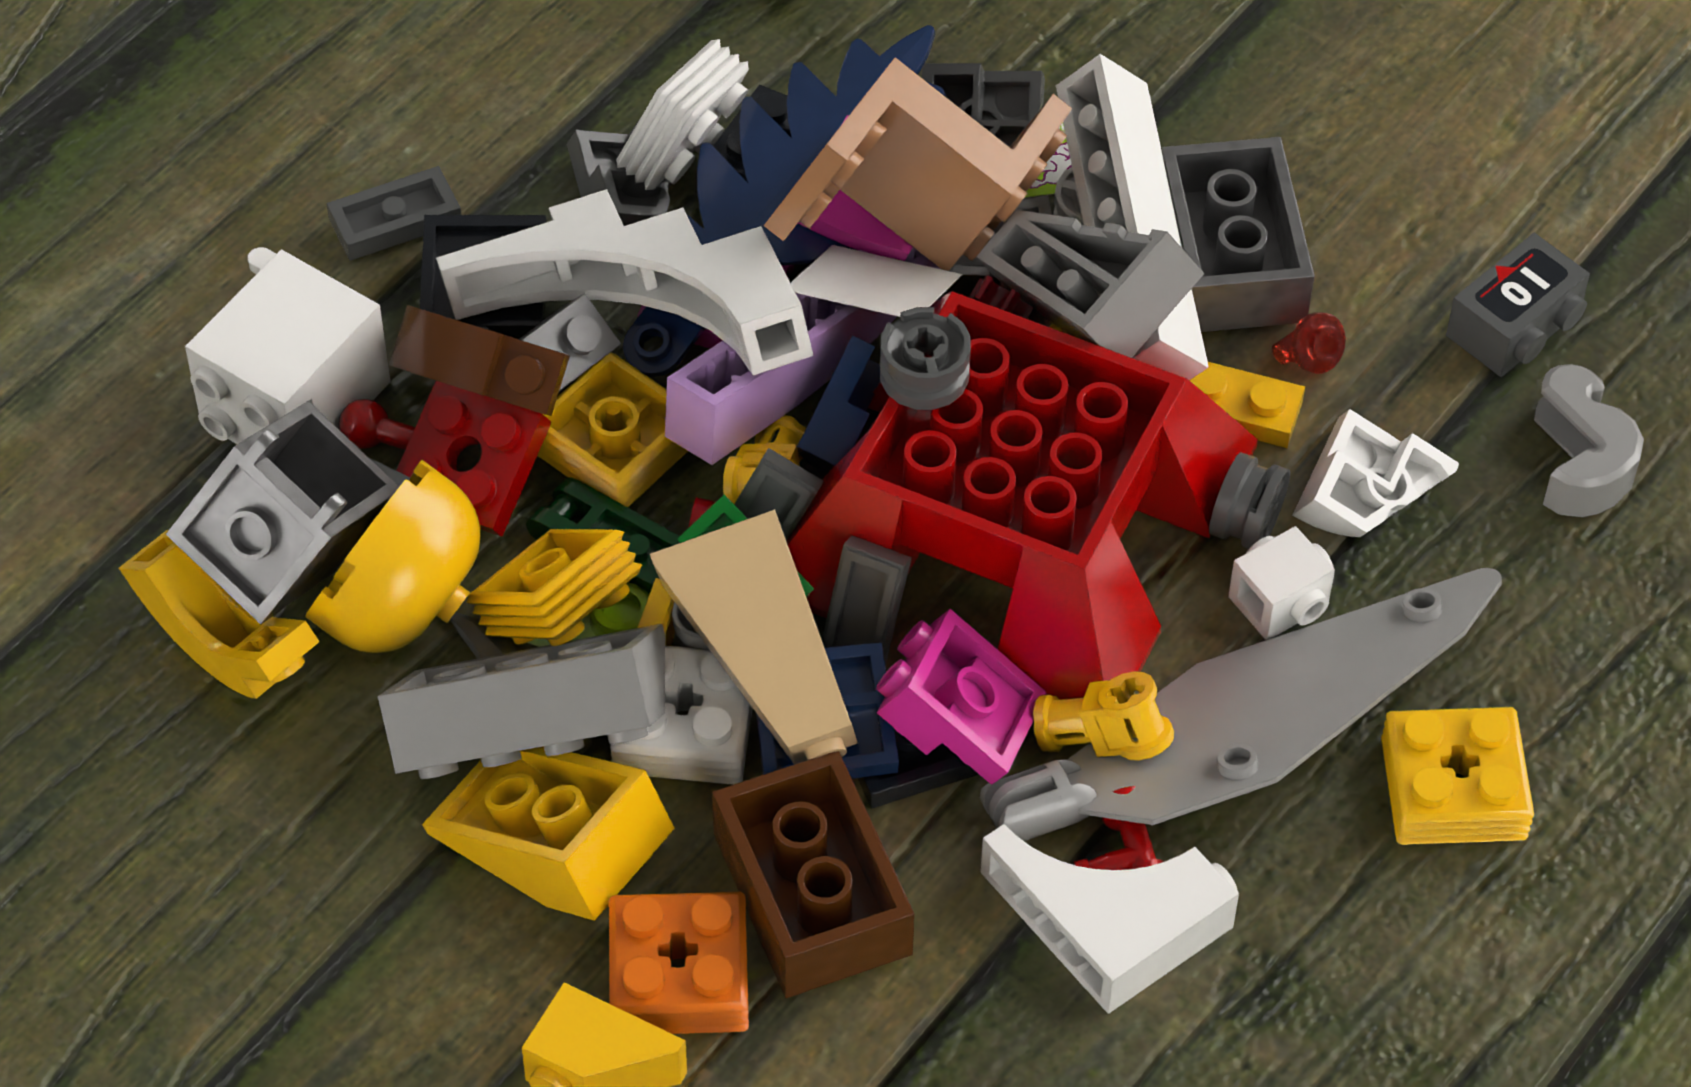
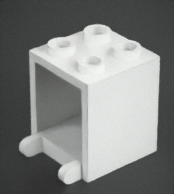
M255 248L248 254V263L250 270L256 275L185 346L191 373L190 379L199 412V421L204 429L213 437L222 441L229 439L239 444L309 401L340 430L339 419L342 411L348 404L358 399L374 400L391 382L380 305L282 249L276 254L267 248Z

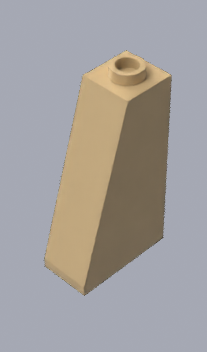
M775 510L650 554L655 570L667 593L794 765L838 751L841 757H843L847 753L846 747L858 744Z

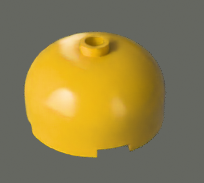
M424 460L419 462L410 479L404 480L344 559L345 561L333 576L334 579L329 586H325L305 615L308 620L349 648L368 653H383L402 648L423 634L436 616L445 623H448L470 593L460 584L471 570L479 551L480 525L477 513L467 495L455 483Z

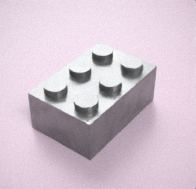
M1281 137L1162 147L1182 247L1205 273L1192 288L1201 332L1307 323L1315 276Z

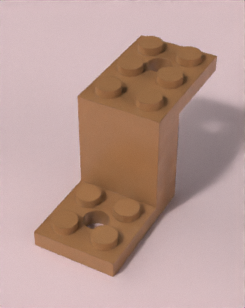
M895 57L764 224V227L782 241L787 238L798 222H801L810 229L834 196L841 190L939 268L949 271L962 255L973 261L995 233L994 230L1001 221L1005 222L1027 195L1026 191L1047 166L1046 162L1067 137L1059 127L1072 108L1053 93L1009 147Z

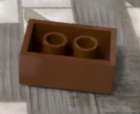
M839 751L712 792L714 836L738 891L745 894L746 909L785 998L913 955L914 911Z

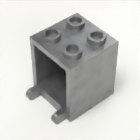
M307 401L234 446L166 535L257 622L262 624L334 573L399 486L319 410Z

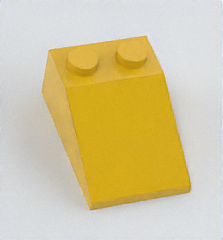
M544 746L521 750V759L505 765L483 767L480 760L422 824L428 835L545 907L594 921L609 906V899L619 894L675 829L646 770L573 752L546 756Z

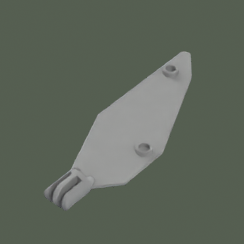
M1480 568L1197 663L1160 690L1155 698L1160 714L1169 719L1174 729V739L1170 746L1162 753L1139 761L1128 760L1121 755L1097 757L1092 744L1089 743L1067 760H1054L1001 778L993 785L990 783L986 784L981 788L980 800L996 828L1005 824L1016 836L1026 841L1076 824L1089 815L1155 825L1275 784L1465 636L1500 588L1502 576L1495 569ZM1136 786L1128 794L1112 792L1120 788Z

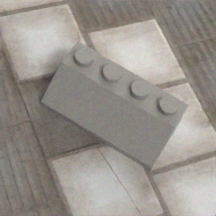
M651 625L573 640L559 646L546 645L415 670L378 696L395 773L418 770L420 779H430L459 770L457 762L481 758L483 767H495L521 759V750L544 746L545 755L554 756L583 748L585 746L583 739L607 735L609 744H620L647 736V727L654 724L665 713V634L663 625Z

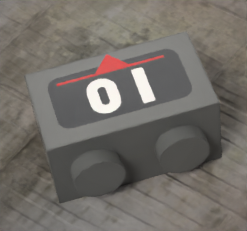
M1534 232L1454 297L1446 336L1498 376L1503 377L1519 362L1528 364L1534 360L1545 346L1547 339L1560 328L1563 331H1567L1580 320L1587 307L1584 296L1590 273Z

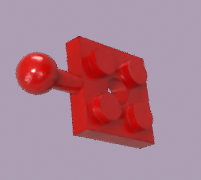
M435 381L416 427L389 419L385 409L373 400L358 399L348 404L342 411L339 419V428L358 448L367 449L384 443L405 450L396 471L408 477L412 476L419 462L424 460L455 483L467 495L477 513L480 530L502 537L552 422L542 413ZM470 445H481L482 453L479 462L468 471H457L456 462L461 451Z

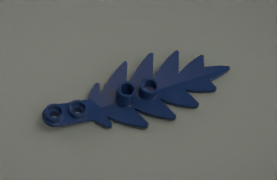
M931 25L924 26L898 41L880 56L861 39H855L851 43L842 64L836 96L803 63H794L787 95V114L791 137L752 97H745L742 100L739 124L742 162L748 183L712 144L707 142L700 146L697 166V192L704 229L688 214L686 215L701 245L761 226L781 266L811 264L832 245L857 250L831 240L800 224H797L787 238L782 241L764 227V224L840 128L846 116L851 114L895 57L917 75L919 74L935 38L934 27ZM929 83L932 87H934L937 91H939L941 94L945 96L942 87ZM646 306L625 335L623 343L624 355L630 365L646 376H663L672 372L680 364L706 328L677 314ZM656 336L663 338V344L659 349L655 351H645L643 349L644 343L650 338Z

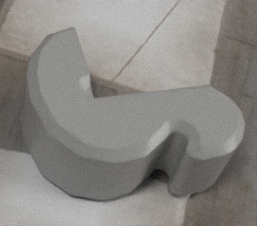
M1573 364L1558 365L1551 368L1545 374L1541 388L1543 397L1537 404L1534 421L1572 457V459L1557 467L1550 475L1543 505L1559 515L1586 517L1599 514L1615 506L1632 489L1644 439L1635 420L1621 409L1601 403L1605 388L1603 381L1587 368Z

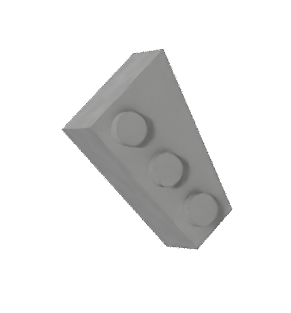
M1016 210L976 256L1007 290H1016L1021 295V301L1034 307L1037 313L1071 336L1131 358L1205 274L1168 231L1152 229L1149 235L1127 232L1119 224L1106 223L1103 228L1084 226L1076 218Z

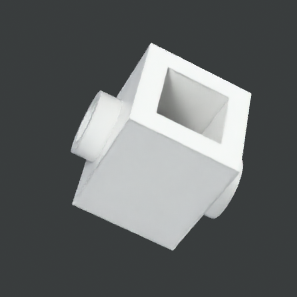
M1294 526L1275 538L1273 536H1266L1258 540L1249 548L1246 554L1234 560L1228 597L1265 640H1268L1298 623L1302 626L1310 624L1325 612L1329 605L1335 569L1327 552L1320 545L1312 544Z

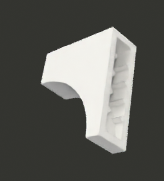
M1005 824L983 837L981 874L1108 1014L1234 926L1239 897L1237 886L1223 866L1218 863L1211 864L1196 847L1168 861L1148 867L1129 870H1100L1076 866L1050 857L1028 845Z

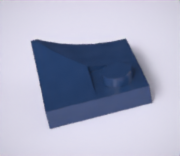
M882 643L825 648L858 744L846 747L847 753L842 757L851 778L856 779L898 773L899 760L894 728L877 714L885 698L876 690L878 682L886 673ZM756 713L762 775L794 765Z

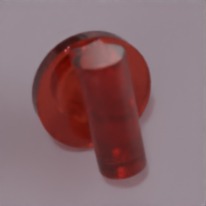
M1313 312L1302 318L1294 331L1273 344L1272 352L1276 360L1283 365L1293 362L1297 363L1301 369L1315 374L1326 373L1338 364L1344 353L1346 343L1345 331L1339 319L1334 315L1325 312Z

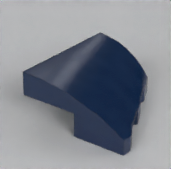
M853 335L797 446L799 454L813 467L826 475L854 447L870 415L866 411L875 395L873 391L880 382V364L869 359L875 346Z

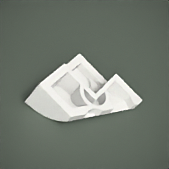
M1349 409L1338 417L1292 516L1327 532L1350 537H1361L1436 484L1455 473L1459 463L1413 433L1403 441H1399Z

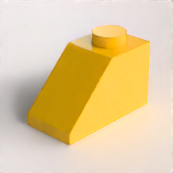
M565 982L522 1046L525 1080L529 1082L531 1087H671L681 1084L687 1074L686 1040Z

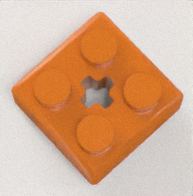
M742 892L612 896L609 899V1004L672 1034L746 1031L749 1028L745 894ZM686 959L685 966L680 968L671 967V960Z

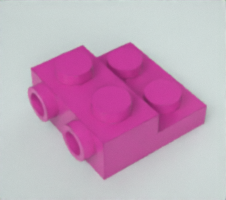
M948 609L930 625L923 620L919 621L898 645L897 650L906 657L905 661L900 659L893 664L876 686V690L885 697L877 714L925 755L943 743L962 762L970 766L987 782L993 785L1009 772L1034 720L1033 710L1035 701L1040 695H1046L1047 692L953 610Z

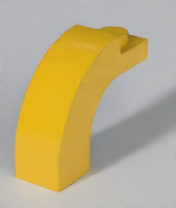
M168 530L119 567V570L141 602L169 636L209 674L232 690L247 697L257 699L275 683L297 672L305 663L303 655L320 642L305 620L272 616L262 624L257 622L166 535Z

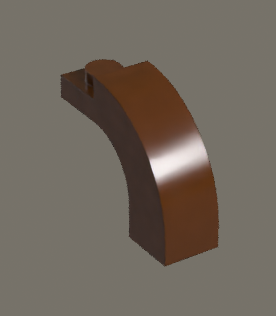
M407 305L389 365L552 416L570 355Z

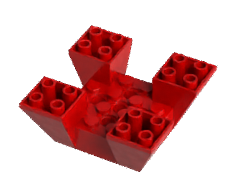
M951 291L936 300L930 307H934V314L946 318L952 313L964 323L970 334L969 383L963 394L950 405L934 410H916L896 402L886 393L882 383L879 382L873 391L875 395L868 407L879 412V416L872 428L822 479L824 481L789 537L787 545L796 570L814 588L807 598L811 612L823 618H827L843 545L852 535L912 557L908 573L921 552L1013 588L998 650L1047 692L1046 695L1057 696L1059 700L1083 698L1090 682L1111 680L1120 674L1132 671L1141 672L1161 633V624L1120 540L1135 511L1210 538L1209 526L1212 512L1227 472L1240 452L1253 455L1258 439L1187 378Z

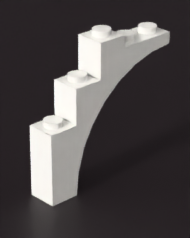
M606 189L549 207L552 218L550 222L436 258L456 320L505 307L546 301L574 300L585 293L589 300L639 304L677 314L707 328L737 352L753 376L814 356L802 305L761 226L701 245L683 207L624 226Z

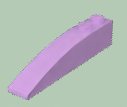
M914 247L905 260L906 262L941 269ZM796 293L802 305L814 356L753 376L737 352L727 343L721 341L667 377L665 437L707 463L715 464L797 407L832 378L852 335L870 344L883 332L888 322L891 323L897 316Z

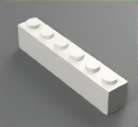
M1099 54L1056 85L1058 97L1072 108L1063 124L1065 134L1067 135L1066 139L1084 226L1103 228L1106 223L1119 224L1127 232L1149 235L1152 229L1168 231L1182 247L1148 85L1140 78ZM1192 289L1132 357L1133 359L1182 376L1188 380L1209 368Z

